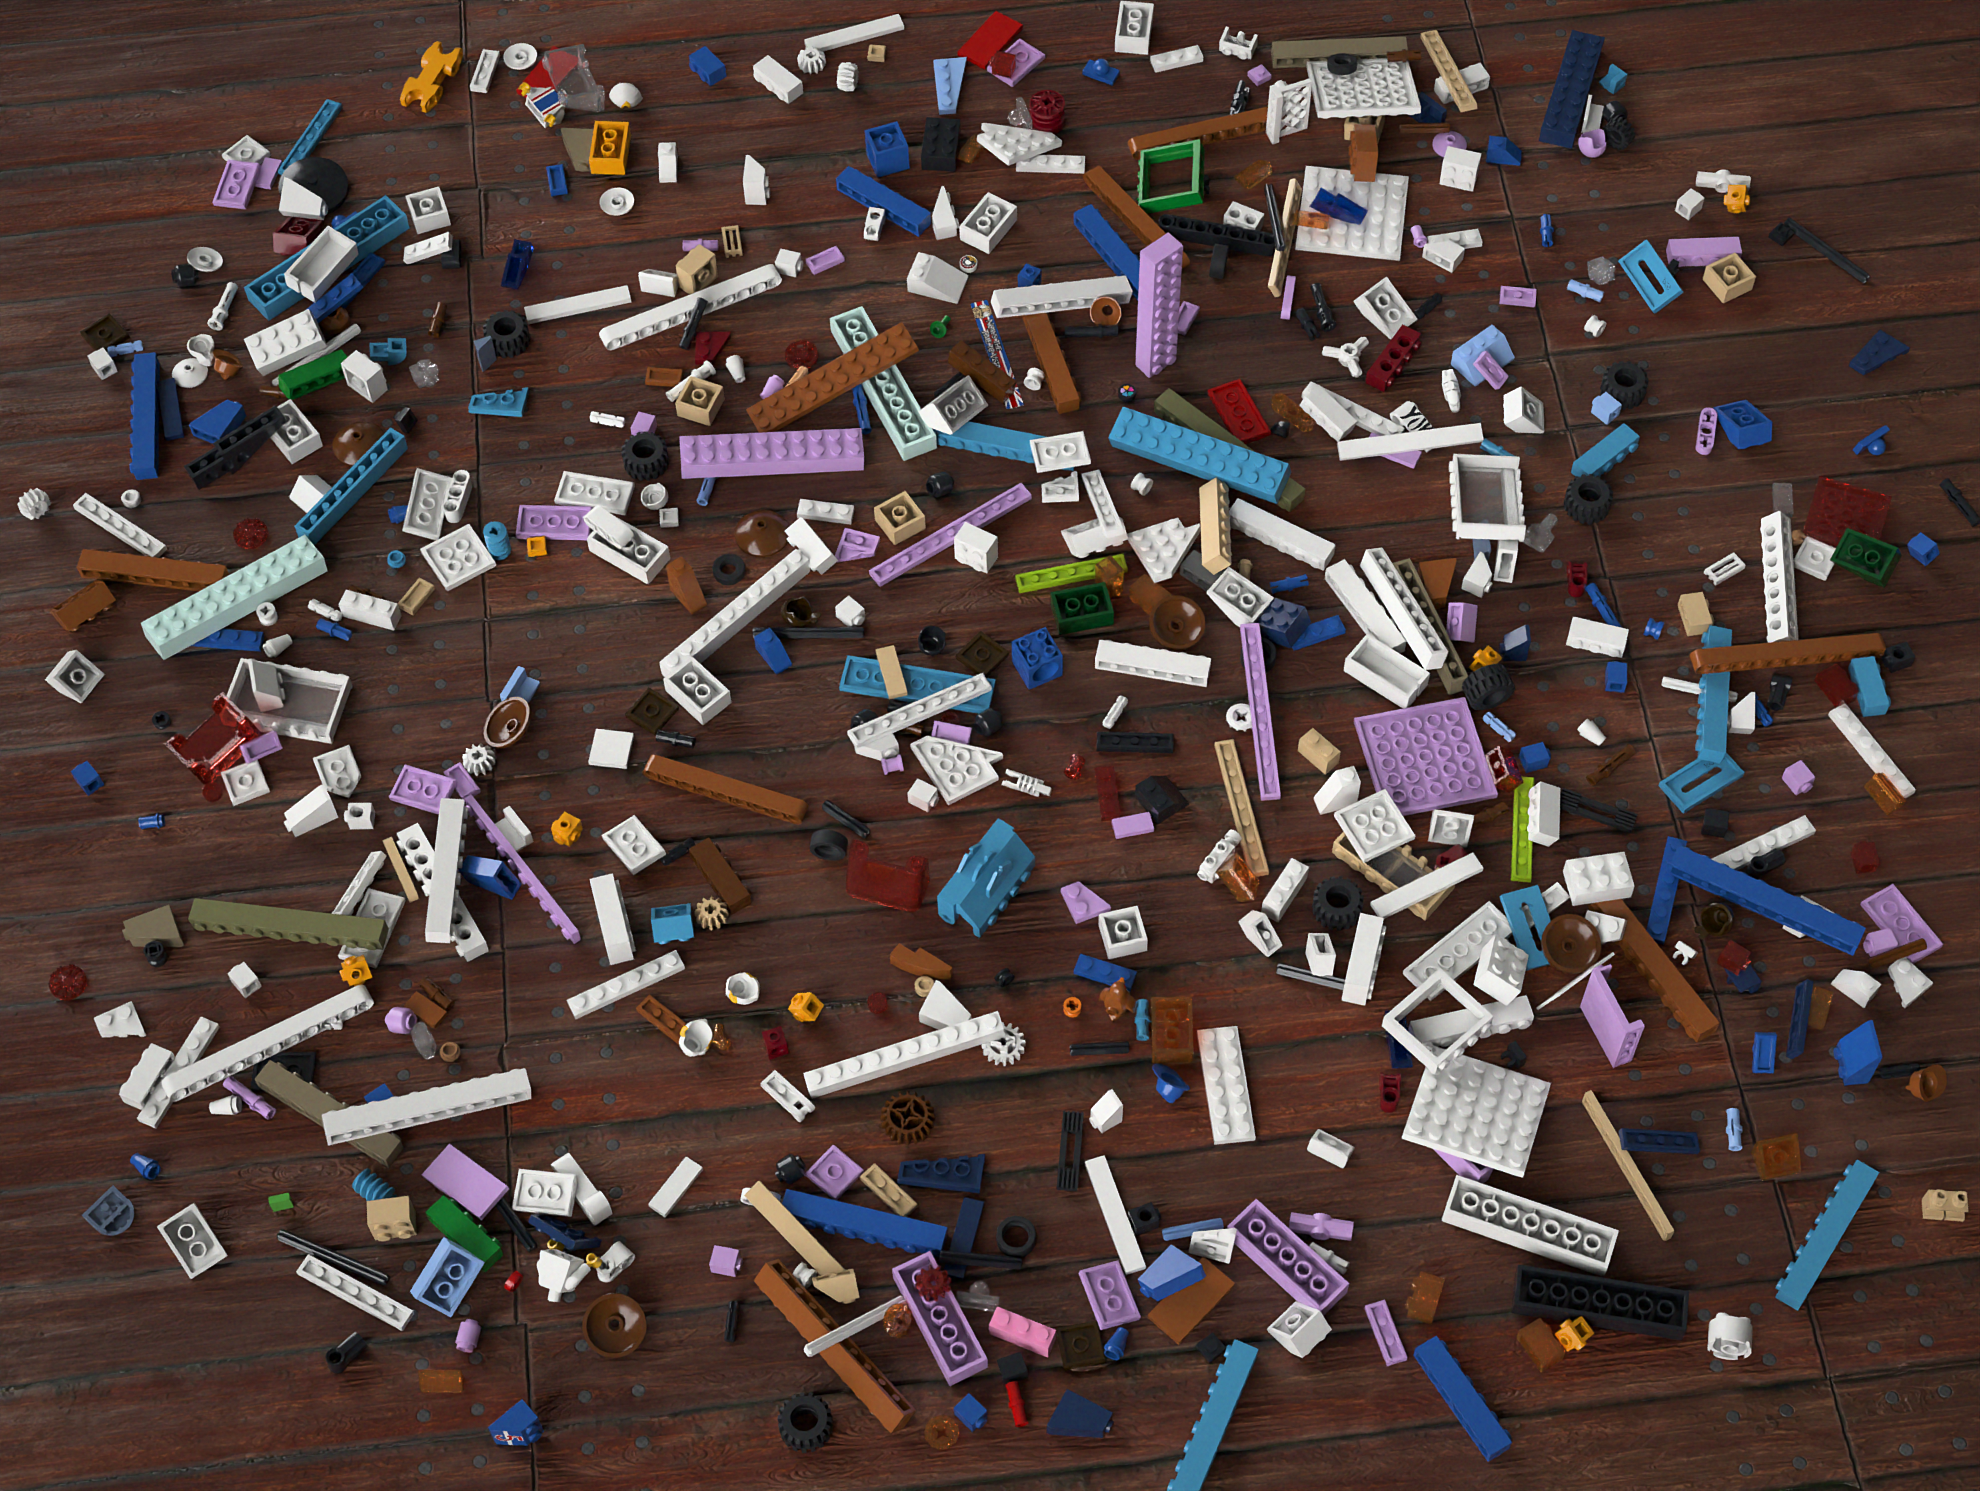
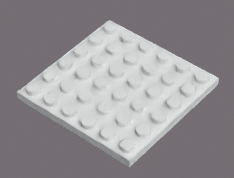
M1387 58L1357 59V69L1349 75L1331 73L1328 71L1327 61L1307 62V72L1312 80V94L1318 118H1346L1347 116L1363 117L1371 115L1378 117L1381 115L1396 116L1398 114L1414 115L1421 113V105L1408 61L1406 63L1402 61L1387 63Z
M1306 166L1295 250L1400 261L1409 176L1376 173L1375 182L1354 181L1350 170Z
M1433 1045L1431 1053L1438 1057L1446 1049ZM1461 1055L1458 1059L1453 1058L1446 1069L1440 1070L1436 1074L1425 1067L1402 1139L1523 1178L1551 1083L1465 1055Z

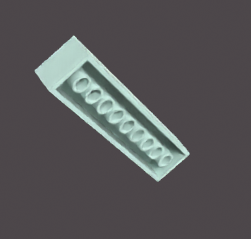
M863 306L830 318L831 332L843 354L879 335ZM896 364L861 383L903 461L937 448L936 434L932 428L927 426L918 411L921 408Z
M303 535L141 622L144 634L162 659L165 660L257 610L260 604L270 603L327 572L324 557L307 536Z

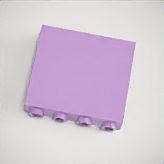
M1611 964L1597 966L1592 970L1580 1008L1612 1067L1615 1068L1632 1061L1645 1026L1641 1019L1629 1023L1607 984L1612 968Z

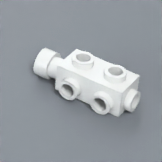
M1230 829L1224 836L1225 839H1221L1216 844V847L1200 865V870L1197 873L1200 879L1213 883L1216 878H1221L1226 865H1231L1236 857L1234 855L1235 846L1242 840L1238 832Z

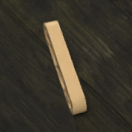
M389 837L382 840L409 902L418 900V894L393 838Z

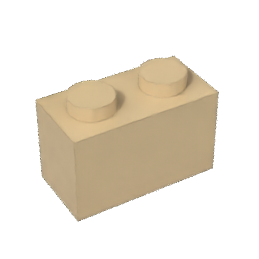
M1703 592L1680 596L1678 608L1687 636L1700 635L1703 632H1707L1709 626L1714 625V618L1709 613V602L1705 599Z
M1314 728L1299 739L1298 752L1325 775L1339 764L1341 752Z

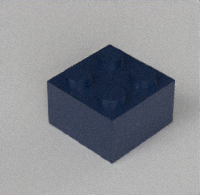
M1275 598L1256 623H1259L1262 638L1291 648L1311 624V620L1306 607Z

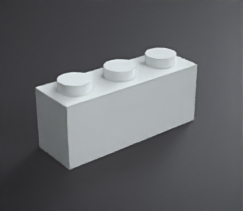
M769 55L753 65L756 81L764 84L779 99L789 104L803 94L802 81Z
M1481 63L1459 70L1472 94L1488 88L1490 76ZM1442 77L1437 78L1434 91L1443 104L1454 101Z
M1320 385L1306 394L1300 404V407L1337 442L1348 435L1357 423V420Z
M802 517L785 530L789 536L787 538L788 542L793 547L797 546L799 548L798 551L809 559L808 566L813 572L817 570L822 575L838 561Z
M350 590L345 591L338 604L343 617L390 630H395L401 618L398 603Z
M1573 617L1566 645L1573 648L1590 650L1594 653L1607 654L1611 657L1622 658L1629 629Z
M1540 781L1530 789L1528 794L1530 798L1528 809L1529 824L1527 827L1529 832L1528 840L1549 847L1559 839L1560 788Z
M1291 858L1262 902L1261 912L1265 913L1270 919L1279 922L1305 883L1309 867Z
M151 1043L149 1048L144 1050L138 1065L132 1069L128 1081L121 1086L119 1095L123 1102L142 1110L174 1060V1054Z

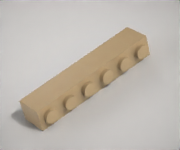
M1217 477L1199 488L1202 565L1213 575L1230 566L1232 556L1229 488L1225 482H1221Z

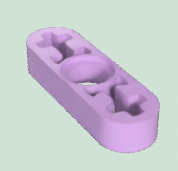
M1287 275L1281 319L1290 320L1296 276Z
M1704 408L1699 417L1696 451L1702 455L1711 453L1714 445L1717 412L1713 408ZM1707 415L1710 416V421H1709V422H1706V420H1707ZM1707 428L1711 433L1705 434L1702 432V429ZM1704 440H1707L1706 447H1703Z

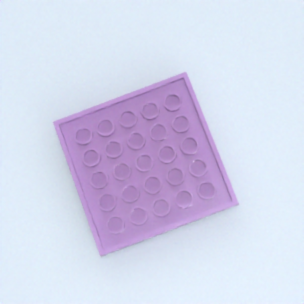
M1465 697L1354 718L1355 728L1375 791L1377 793L1386 789L1402 816L1497 798L1498 793Z

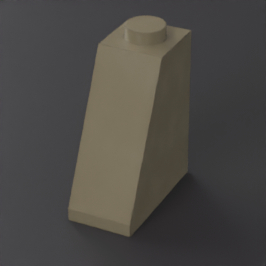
M561 128L563 143L575 171L591 172L589 156L594 129Z
M170 905L123 921L125 929L122 930L126 941L130 940L133 947H145L151 941H158L163 947L184 946Z

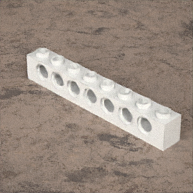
M1781 511L1762 518L1760 528L1762 533L1761 546L1763 549L1762 562L1764 564L1763 577L1765 580L1764 593L1766 596L1765 609L1767 611L1768 643L1798 640L1791 519Z
M416 823L398 832L399 841L396 843L400 851H405L407 854L405 859L409 867L413 866L415 868V871H413L414 876L418 882L422 881L424 884L421 887L427 897L430 894L431 879L429 878L432 877L434 850L419 824ZM459 896L458 902L454 903V907H457V918L453 919L452 924L457 921L461 922L455 924V935L451 936L450 940L452 942L456 941L458 945L455 947L460 957L464 956L467 962L489 950L486 941Z

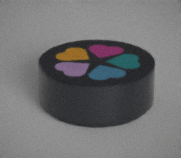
M1131 384L1121 385L1118 389L1119 399L1124 402L1133 401L1136 397L1135 387Z

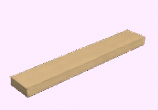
M758 1181L744 1195L820 1275L845 1270L761 1181Z

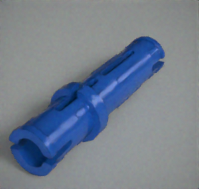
M859 384L852 388L854 395L853 404L857 410L862 434H869L872 429L866 406L867 398L864 397L862 384Z
M1596 583L1589 584L1585 590L1592 599V605L1597 607L1606 624L1623 628L1607 604V598L1601 594Z

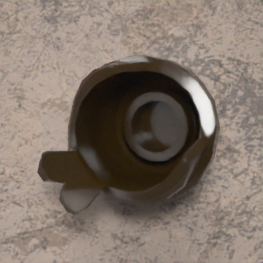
M805 597L790 598L784 602L781 608L782 618L786 623L794 627H802L811 623L817 624V619L821 617L820 612L813 613L812 606Z
M1724 903L1707 905L1701 911V926L1695 927L1694 932L1700 933L1699 937L1701 940H1704L1708 935L1722 936L1727 934L1735 923L1732 909Z

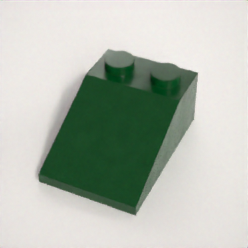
M1847 528L1830 561L1868 582L1885 588L1902 555L1898 547Z

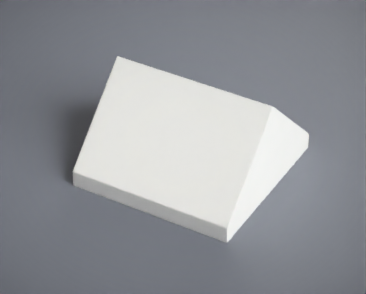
M652 269L639 272L642 292L675 297L679 287L677 274Z
M299 475L289 497L302 510L308 513L332 487L318 475Z

